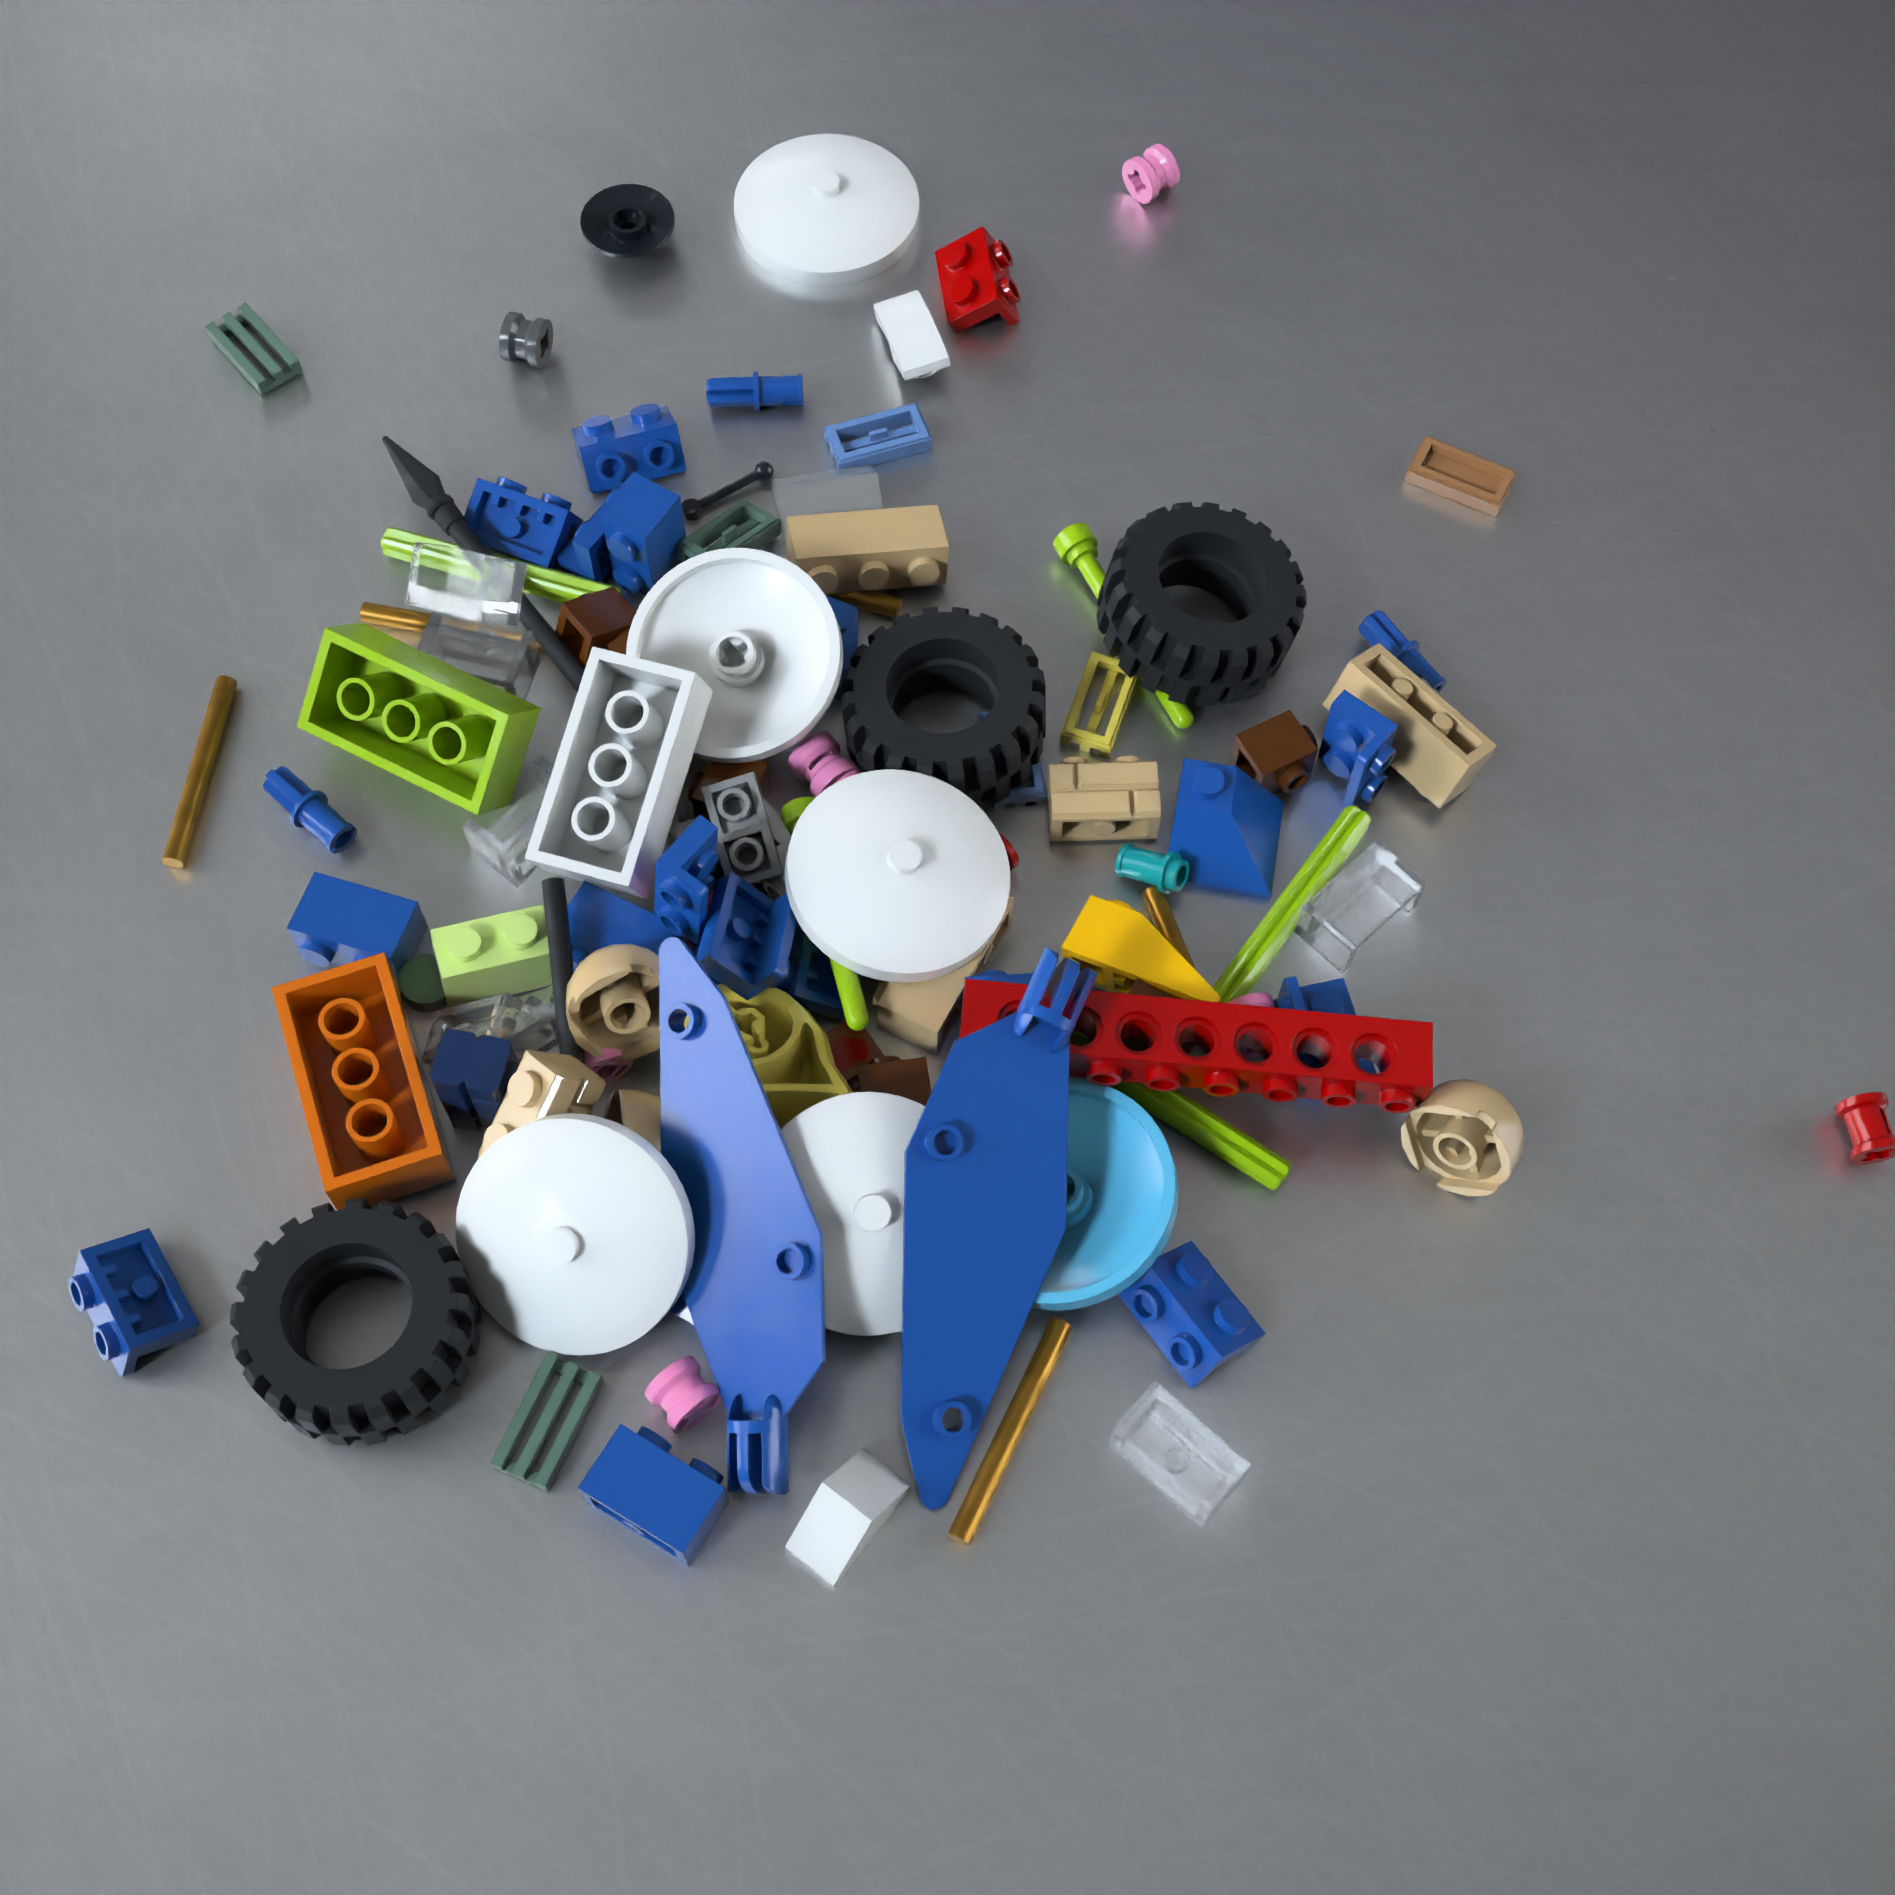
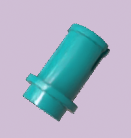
M1125 843L1117 855L1115 871L1118 872L1117 876L1127 877L1155 885L1160 893L1169 894L1172 891L1179 892L1185 886L1189 874V863L1187 860L1181 859V855L1175 851H1170L1165 855L1137 847L1131 843Z

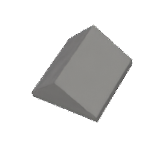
M869 464L772 480V488L779 519L781 520L785 547L787 516L883 509L878 472Z

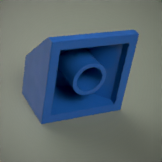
M1184 758L1177 789L1168 852H1178L1181 855V859L1187 860L1189 863V874L1185 887L1270 900L1284 803L1239 767Z

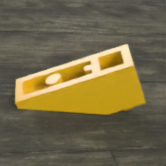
M1090 895L1061 947L1063 959L1068 957L1080 964L1079 974L1087 967L1097 972L1098 975L1093 986L1108 992L1128 994L1137 978L1179 999L1221 1002V996L1144 915L1135 911L1133 907L1123 901L1116 899L1107 901Z

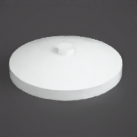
M841 134L801 136L770 148L747 167L735 191V224L740 241L746 251L755 261L770 272L782 278L808 285L835 286L850 284L868 279L885 271L906 253L914 241L919 226V192L912 174L901 160L873 142Z
M725 548L694 556L677 565L657 581L641 602L633 618L627 640L626 655L696 672L713 690L693 756L719 763H745L765 759L790 748L805 737L822 719L836 694L843 667V642L837 618L825 594L802 569L787 559L766 551L750 548Z
M885 769L862 772L840 780L825 789L806 807L793 830L785 861V885L789 903L796 920L809 939L824 954L843 967L860 975L888 982L906 983L935 979L967 964L983 950L994 935L1006 910L1010 893V866L1006 849L997 829L984 811L972 799L950 784L932 776L907 770Z
M855 1092L839 1095L807 1108L780 1129L823 1233L825 1328L835 1332L873 1336L902 1331L904 1152L925 1107L916 1101L902 1096L880 1092Z
M576 1113L555 1114L527 1122L507 1133L493 1143L475 1163L466 1178L457 1206L455 1224L458 1255L469 1276L476 1298L494 1320L507 1331L535 1347L550 1352L577 1356L596 1355L622 1348L636 1341L649 1332L677 1302L687 1283L693 1264L695 1250L693 1215L688 1197L676 1172L663 1155L642 1136L617 1122L598 1116Z

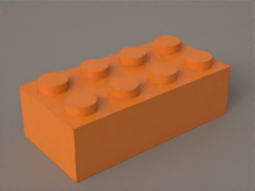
M383 952L271 987L324 1190L337 1210L345 1209V1201L354 1198H366L372 1207L378 1205L383 1200L390 1201L454 1180L455 1175L397 978L385 953Z

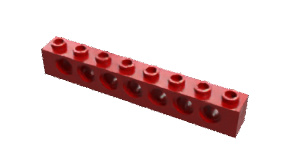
M965 978L959 1039L1015 1013L1028 984ZM1091 990L1073 1030L1085 1034L1091 1042L1083 1046L1069 1043V1076L1084 1077L1088 1082L1100 1086L1117 1085L1121 1081L1145 1083L1146 1087L1156 1091H1173L1180 1087L1204 1089L1205 1093L1217 1097H1229L1243 1092L1262 1094L1264 1099L1272 1102H1290L1297 1098L1321 1100L1323 1105L1334 1108H1346L1356 1103L1379 1105L1381 1110L1389 1113L1413 1111L1416 1105L1427 1099L1433 1089L1432 1022ZM1127 1037L1139 1038L1147 1044L1149 1049L1133 1051L1123 1044L1122 1039ZM1186 1042L1196 1043L1205 1050L1207 1055L1202 1057L1191 1056L1180 1045ZM1239 1049H1255L1263 1056L1265 1061H1248L1241 1055ZM1308 1053L1315 1056L1321 1062L1322 1067L1311 1068L1300 1061L1297 1054ZM1356 1059L1372 1061L1379 1068L1380 1073L1373 1074L1364 1071L1358 1065Z

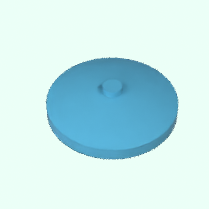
M1069 1079L1066 1230L1033 1303L1032 1308L1051 1311L1073 1310L1103 1302L1119 1294L1136 1282L1153 1265L1166 1245L1173 1229L1178 1210L1179 1184L1176 1165L1170 1148L1153 1118L1133 1099L1111 1087L1095 1085L1087 1080Z

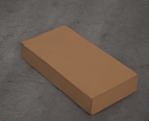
M1425 436L1407 470L1404 481L1496 518L1518 472Z

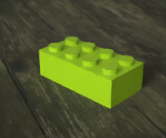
M360 622L325 627L297 727L457 806L480 815L510 805L541 707Z

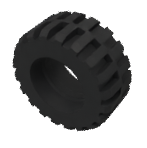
M1192 502L1173 504L1171 511H1168L1166 507L1147 513L1145 519L1136 520L1126 530L1125 536L1119 540L1100 588L1097 599L1099 610L1096 617L1098 629L1102 634H1105L1103 643L1112 658L1119 656L1118 666L1129 678L1134 675L1142 680L1141 687L1155 694L1156 690H1159L1169 695L1168 700L1184 704L1186 699L1195 700L1196 706H1214L1217 699H1221L1223 704L1233 703L1242 700L1245 693L1247 695L1255 694L1265 687L1268 679L1275 676L1288 653L1305 617L1303 610L1307 605L1306 590L1304 585H1301L1304 579L1296 561H1289L1291 552L1282 539L1275 541L1270 536L1272 531L1261 521L1254 524L1245 519L1247 513L1235 508L1228 512L1220 510L1219 504L1204 502L1201 507H1193ZM1182 585L1208 591L1221 599L1232 610L1238 621L1214 623L1193 617L1177 607L1169 599L1163 588Z
M938 607L923 608L922 615L911 617L908 612L894 618L892 627L886 629L882 625L868 636L869 646L861 644L850 658L851 667L844 671L841 683L843 696L840 699L847 750L850 758L862 772L896 769L932 776L960 790L981 809L982 802L990 799L995 804L1010 795V784L1019 787L1031 775V764L1035 765L1038 763L1043 751V738L1046 737V684L1044 673L1038 668V657L1032 647L1027 644L1022 645V636L1013 628L1006 625L1001 629L998 627V619L982 612L979 617L969 615V609L952 607V612H938ZM938 690H956L969 693L984 701L991 708L990 712L978 723L951 733L922 731L908 725L898 717L900 711L909 702L923 694Z
M366 1198L347 1199L345 1201V1209L335 1211L330 1202L311 1209L313 1218L300 1224L294 1217L279 1228L284 1235L274 1245L265 1240L253 1254L259 1262L255 1271L246 1269L242 1272L236 1288L244 1297V1302L232 1304L230 1324L239 1333L231 1340L234 1355L245 1368L242 1374L252 1389L284 1422H290L298 1432L313 1439L322 1434L334 1445L350 1446L354 1442V1436H361L367 1445L387 1442L386 1430L398 1427L406 1435L421 1427L416 1417L429 1407L437 1415L450 1403L444 1394L449 1385L452 1383L457 1387H462L470 1373V1369L464 1361L466 1355L473 1356L477 1354L480 1335L474 1324L481 1320L479 1301L472 1290L469 1276L452 1244L444 1233H437L431 1221L418 1212L410 1213L407 1216L401 1204L386 1200L379 1202L377 1210H374ZM371 1276L392 1278L403 1282L407 1286L412 1296V1308L408 1323L399 1339L380 1357L364 1365L348 1369L320 1367L308 1357L305 1342L309 1322L319 1304L332 1291L352 1280Z

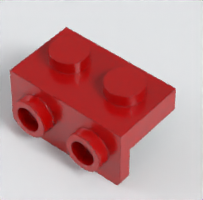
M982 226L934 252L947 322L957 334L997 313L1010 326L1019 323L1016 304L1021 299L1018 288L1010 277L1009 267L1013 266V260L1009 249L1001 239L995 241Z

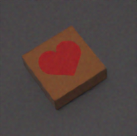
M846 1020L825 1032L829 1039L835 1066L843 1075L849 1087L858 1083L857 1066L867 1065L871 1060L885 1056L866 1029L860 1031L852 1030L847 1025Z

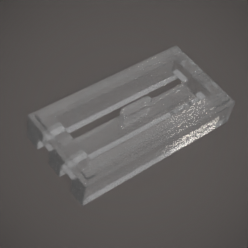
M507 992L435 1012L423 1052L422 1062L432 1067L442 1034L446 1028H455V1030L475 1033L478 1040L483 1035L502 1038L504 1034L514 1032L517 1021L508 1016L511 1013L519 1012L523 1001ZM490 1019L489 1022H485V1023H481V1024H477V1025H473V1024H472V1023H476V1022H480V1021H483V1020Z

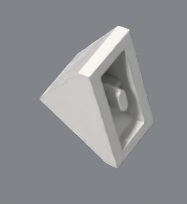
M862 1448L821 1483L787 1542L786 1549L835 1587L910 1491L911 1485Z

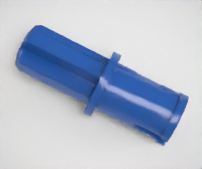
M758 371L753 372V377L710 378L706 383L707 403L710 407L755 406V411H760L762 406H803L802 374L758 376Z
M1377 610L1369 614L1358 627L1359 633L1372 647L1380 643L1421 680L1424 678L1433 689L1440 692L1447 684V680L1441 677L1418 651L1419 643L1416 640L1409 641L1383 611Z
M283 766L276 770L271 769L266 774L267 779L263 784L265 792L291 814L290 820L296 827H305L324 843L326 848L333 854L340 853L351 845L357 835V829L327 804L328 798L322 791H313L292 771Z

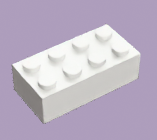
M592 646L525 859L546 872L583 882L585 880L597 886L648 899L655 878V862L662 856L713 690L696 672Z

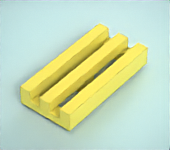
M1091 652L1061 731L1059 744L1070 747L1071 742L1080 744L1079 750L1090 753L1091 748L1100 750L1099 756L1110 759L1139 679L1135 675L1131 678L1126 675L1105 735H1098L1097 731L1118 674H1125L1118 666L1120 659ZM1102 667L1108 670L1084 731L1078 729L1077 725L1098 669Z

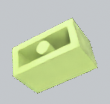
M542 904L430 929L435 960L448 1009L552 985L546 918Z

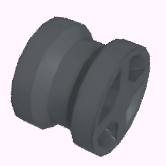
M509 312L505 316L500 330L499 352L501 358L511 362H515L520 358L527 360L530 366L543 368L550 357L553 344L552 322L544 318H536L534 321L526 320L522 313Z

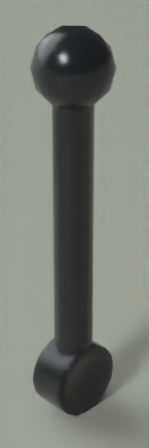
M765 461L759 462L755 467V471L698 501L696 499H686L682 502L683 517L689 521L696 520L701 516L702 509L757 480L767 481L771 479L774 473L772 465Z

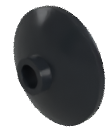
M620 184L606 188L590 198L582 210L580 225L585 240L598 252L615 258H636L656 251L668 241L674 230L675 216L669 200L657 190L639 184Z

